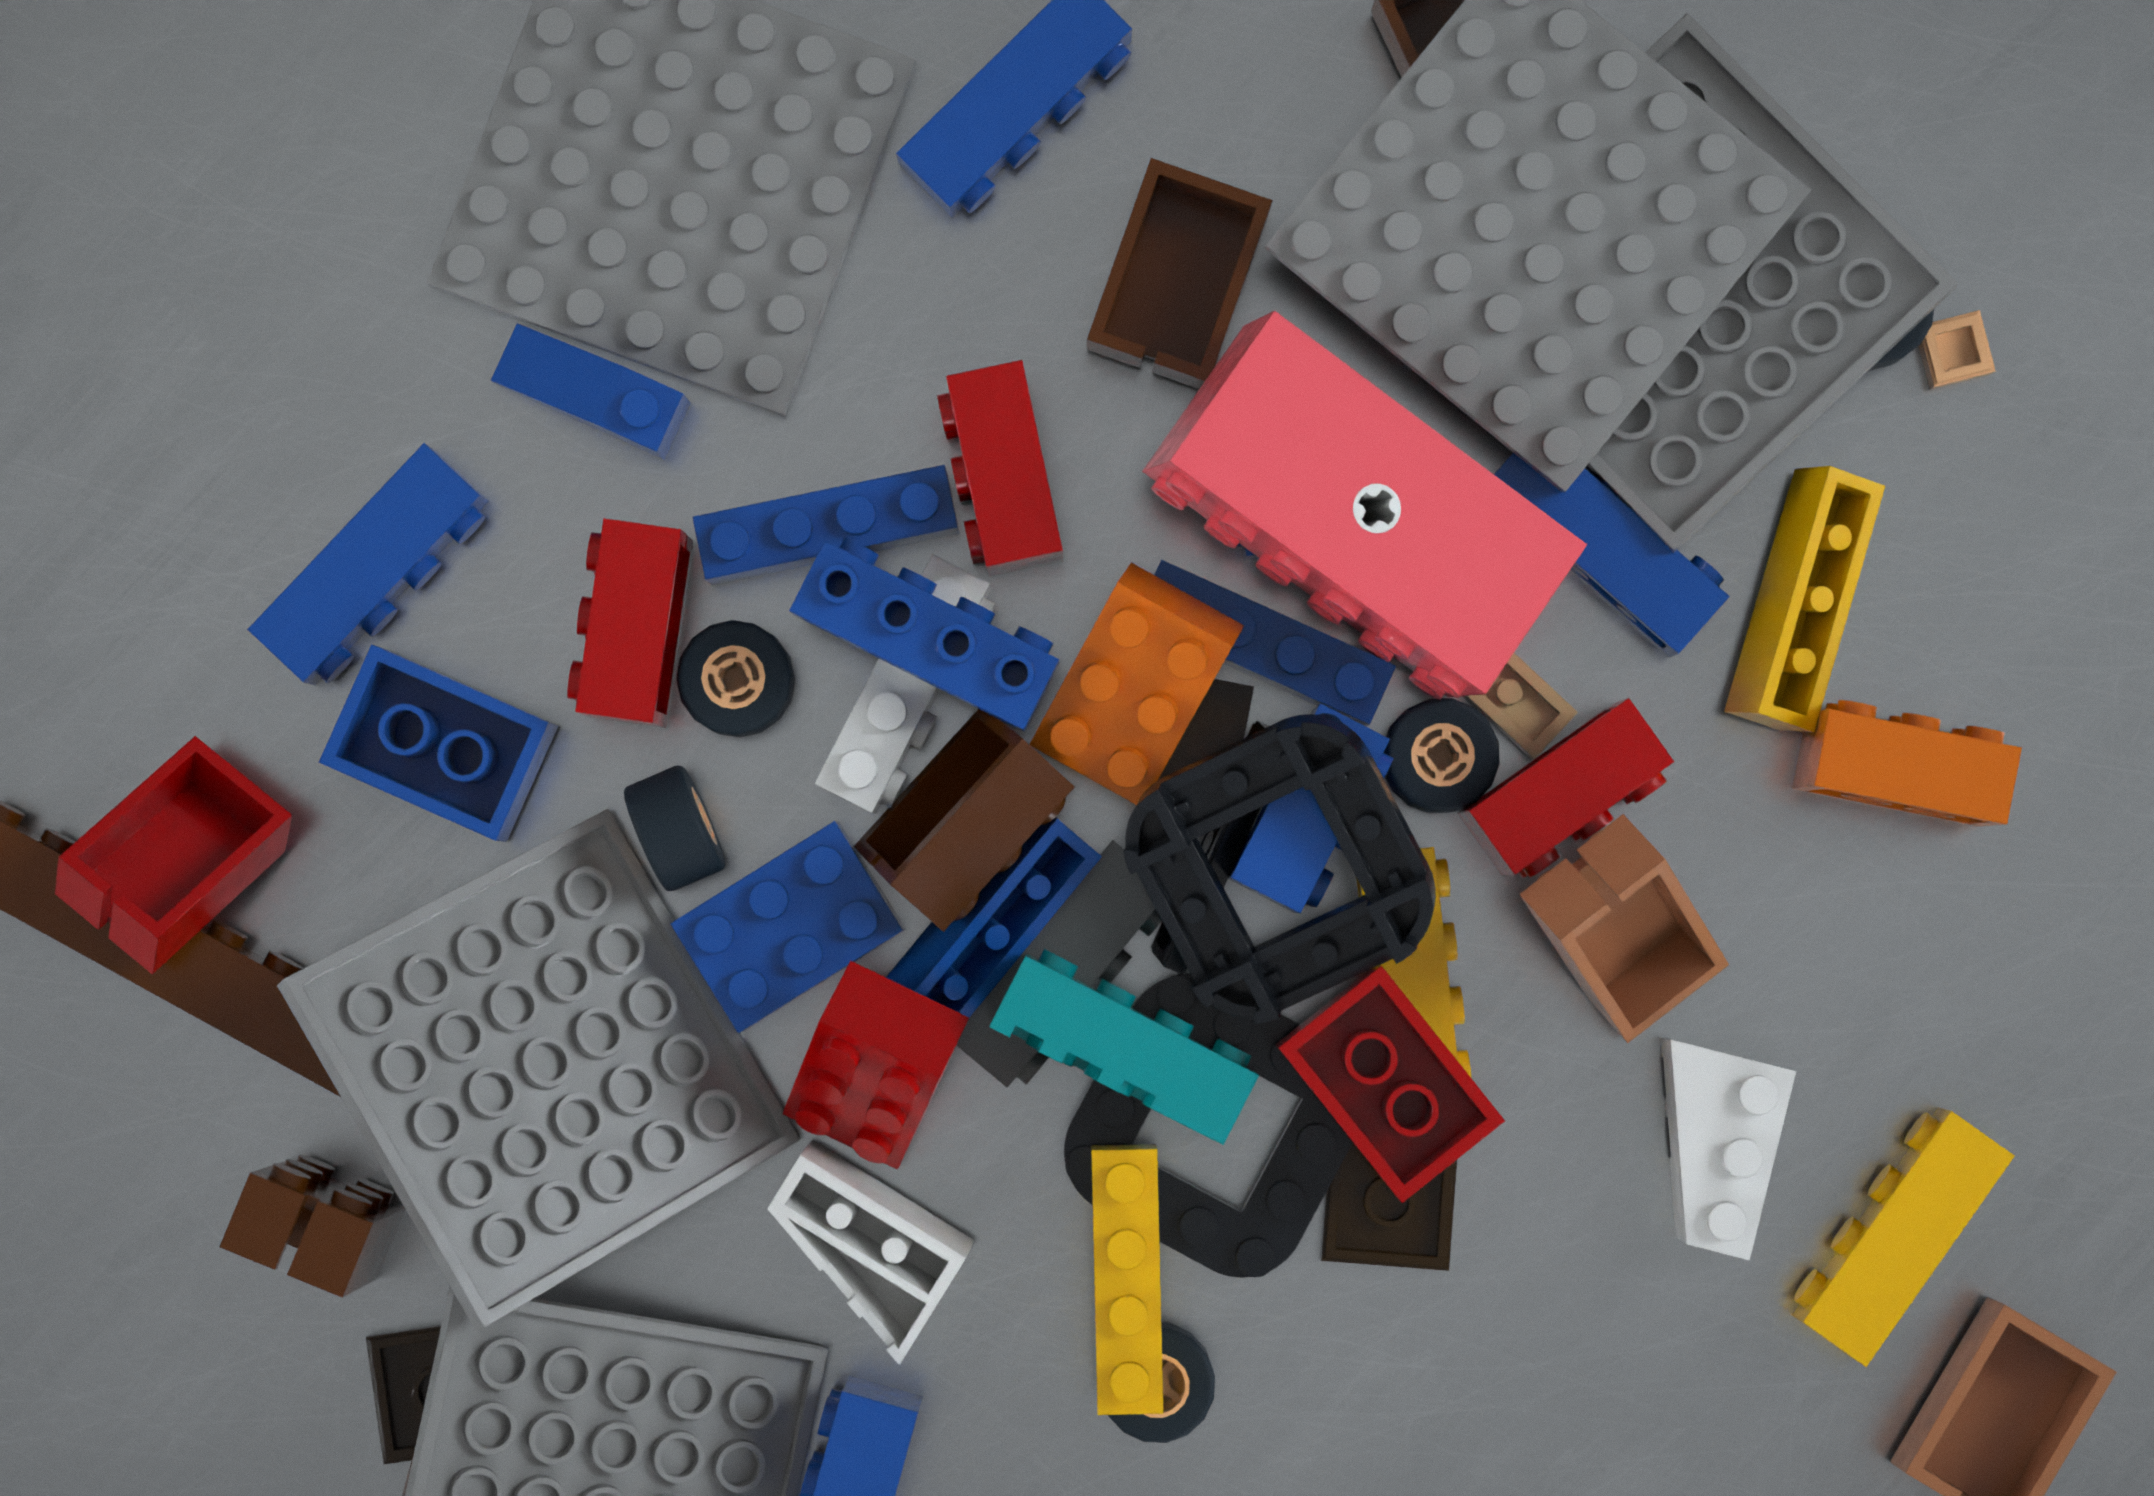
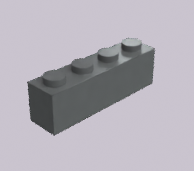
M1113 840L1100 854L1102 857L970 1016L959 1039L957 1047L1007 1088L1016 1077L1026 1085L1049 1058L1027 1045L1025 1040L1013 1034L1008 1037L989 1027L1026 954L1039 960L1043 950L1046 949L1079 966L1073 978L1091 987L1098 978L1111 983L1132 958L1123 948L1140 929L1149 937L1162 922L1137 872L1130 875L1124 858V849Z

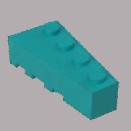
M1046 949L1043 950L1039 960L1026 954L989 1026L990 1028L1008 1037L1013 1034L1025 1040L1027 1045L1036 1049L1039 1053L1061 1064L1063 1063L1070 1067L1073 1065L1083 1070L1085 1075L1128 1097L1133 1096L1143 1101L1142 1104L1224 1145L1259 1077L1257 1072L1247 1068L1252 1058L1250 1054L1218 1038L1212 1049L1189 1038L1194 1026L1162 1009H1159L1155 1019L1150 1018L1131 1008L1137 996L1104 979H1101L1097 989L1073 978L1079 966Z

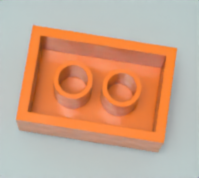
M1131 562L1113 589L1029 745L1136 805L1143 793L1158 781L1244 625Z
M1838 700V704L1827 703L1826 709L1820 711L1814 732H1803L1792 785L1794 790L1978 827L2007 825L2022 747L2003 744L2004 732L1977 726H1966L1965 729L1952 728L1951 733L1939 731L1941 720L1937 718L1902 713L1901 717L1889 716V720L1875 718L1876 706L1854 701Z

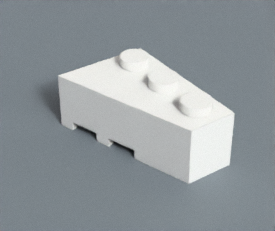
M1660 1037L1666 1088L1665 1110L1666 1117L1668 1118L1671 1152L1669 1161L1675 1238L1687 1245L1750 1260L1796 1071Z
M813 1139L800 1154L767 1208L818 1270H824L847 1297V1304L859 1318L863 1316L888 1346L886 1350L899 1365L959 1271L975 1242L969 1236Z

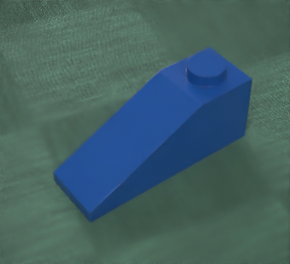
M518 323L491 378L493 383L665 460L691 404L683 393Z

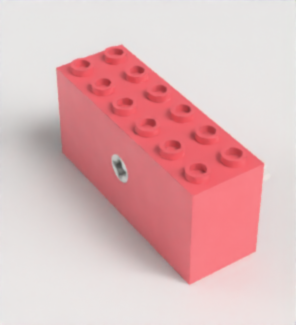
M1276 311L1242 327L1142 471L1155 481L1151 489L1162 500L1179 510H1184L1187 505L1207 519L1203 527L1211 536L1231 548H1236L1240 543L1259 557L1255 566L1264 575L1282 586L1287 587L1290 581L1311 596L1307 601V605L1313 611L1334 624H1339L1343 619L1362 633L1358 642L1366 650L1386 662H1390L1393 657L1413 671L1409 680L1415 686L1439 700L1444 695L1460 698V696L1481 695L1488 692L1587 546L1585 542Z

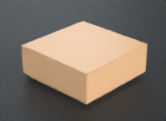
M1980 310L1932 322L1930 330L1921 345L1918 346L1930 390L1996 372Z

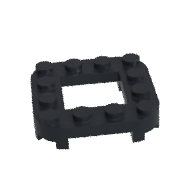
M1329 713L1288 717L1161 778L1152 784L1140 797L1127 824L1126 847L1123 850L1130 875L1137 872L1193 977L1194 983L1191 989L1207 1008L1212 1005L1228 1015L1243 1019H1254L1255 1024L1279 1019L1282 1010L1389 960L1394 959L1396 964L1403 961L1417 949V945L1427 932L1432 919L1436 898L1432 871L1367 746L1352 729L1343 724L1338 717ZM1304 787L1305 791L1311 789L1366 895L1254 946L1197 838Z
M1190 973L1171 975L1147 987L1136 999L1132 1008L1152 1019H1155L1159 1009H1162L1194 1026L1189 1038L1211 1049L1218 1038L1250 1054L1252 1058L1247 1068L1301 1098L1242 1210L1236 1209L1158 1166L1159 1242L1219 1274L1240 1278L1262 1277L1281 1265L1294 1252L1353 1142L1275 1045L1300 1024L1280 1014L1279 1019L1271 1022L1255 1024L1254 1019L1234 1017L1223 1013L1212 1005L1207 1008L1191 989L1194 979ZM1094 1079L1070 1121L1064 1144L1066 1172L1079 1194L1091 1205H1093L1091 1146L1132 1145L1151 1111L1149 1107L1142 1104L1143 1101L1133 1096L1128 1097Z

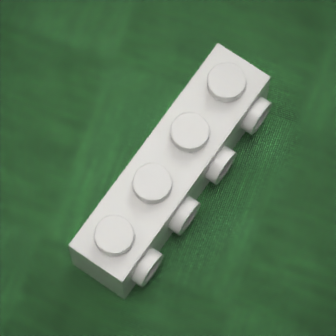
M932 554L921 576L937 584L932 594L933 596L955 607L960 597H964L993 612L996 603L987 599L991 591L990 583ZM878 659L815 784L873 814L877 813L881 804L891 808L908 777V773L899 768L910 747L921 751L938 717L929 713V710L940 689Z

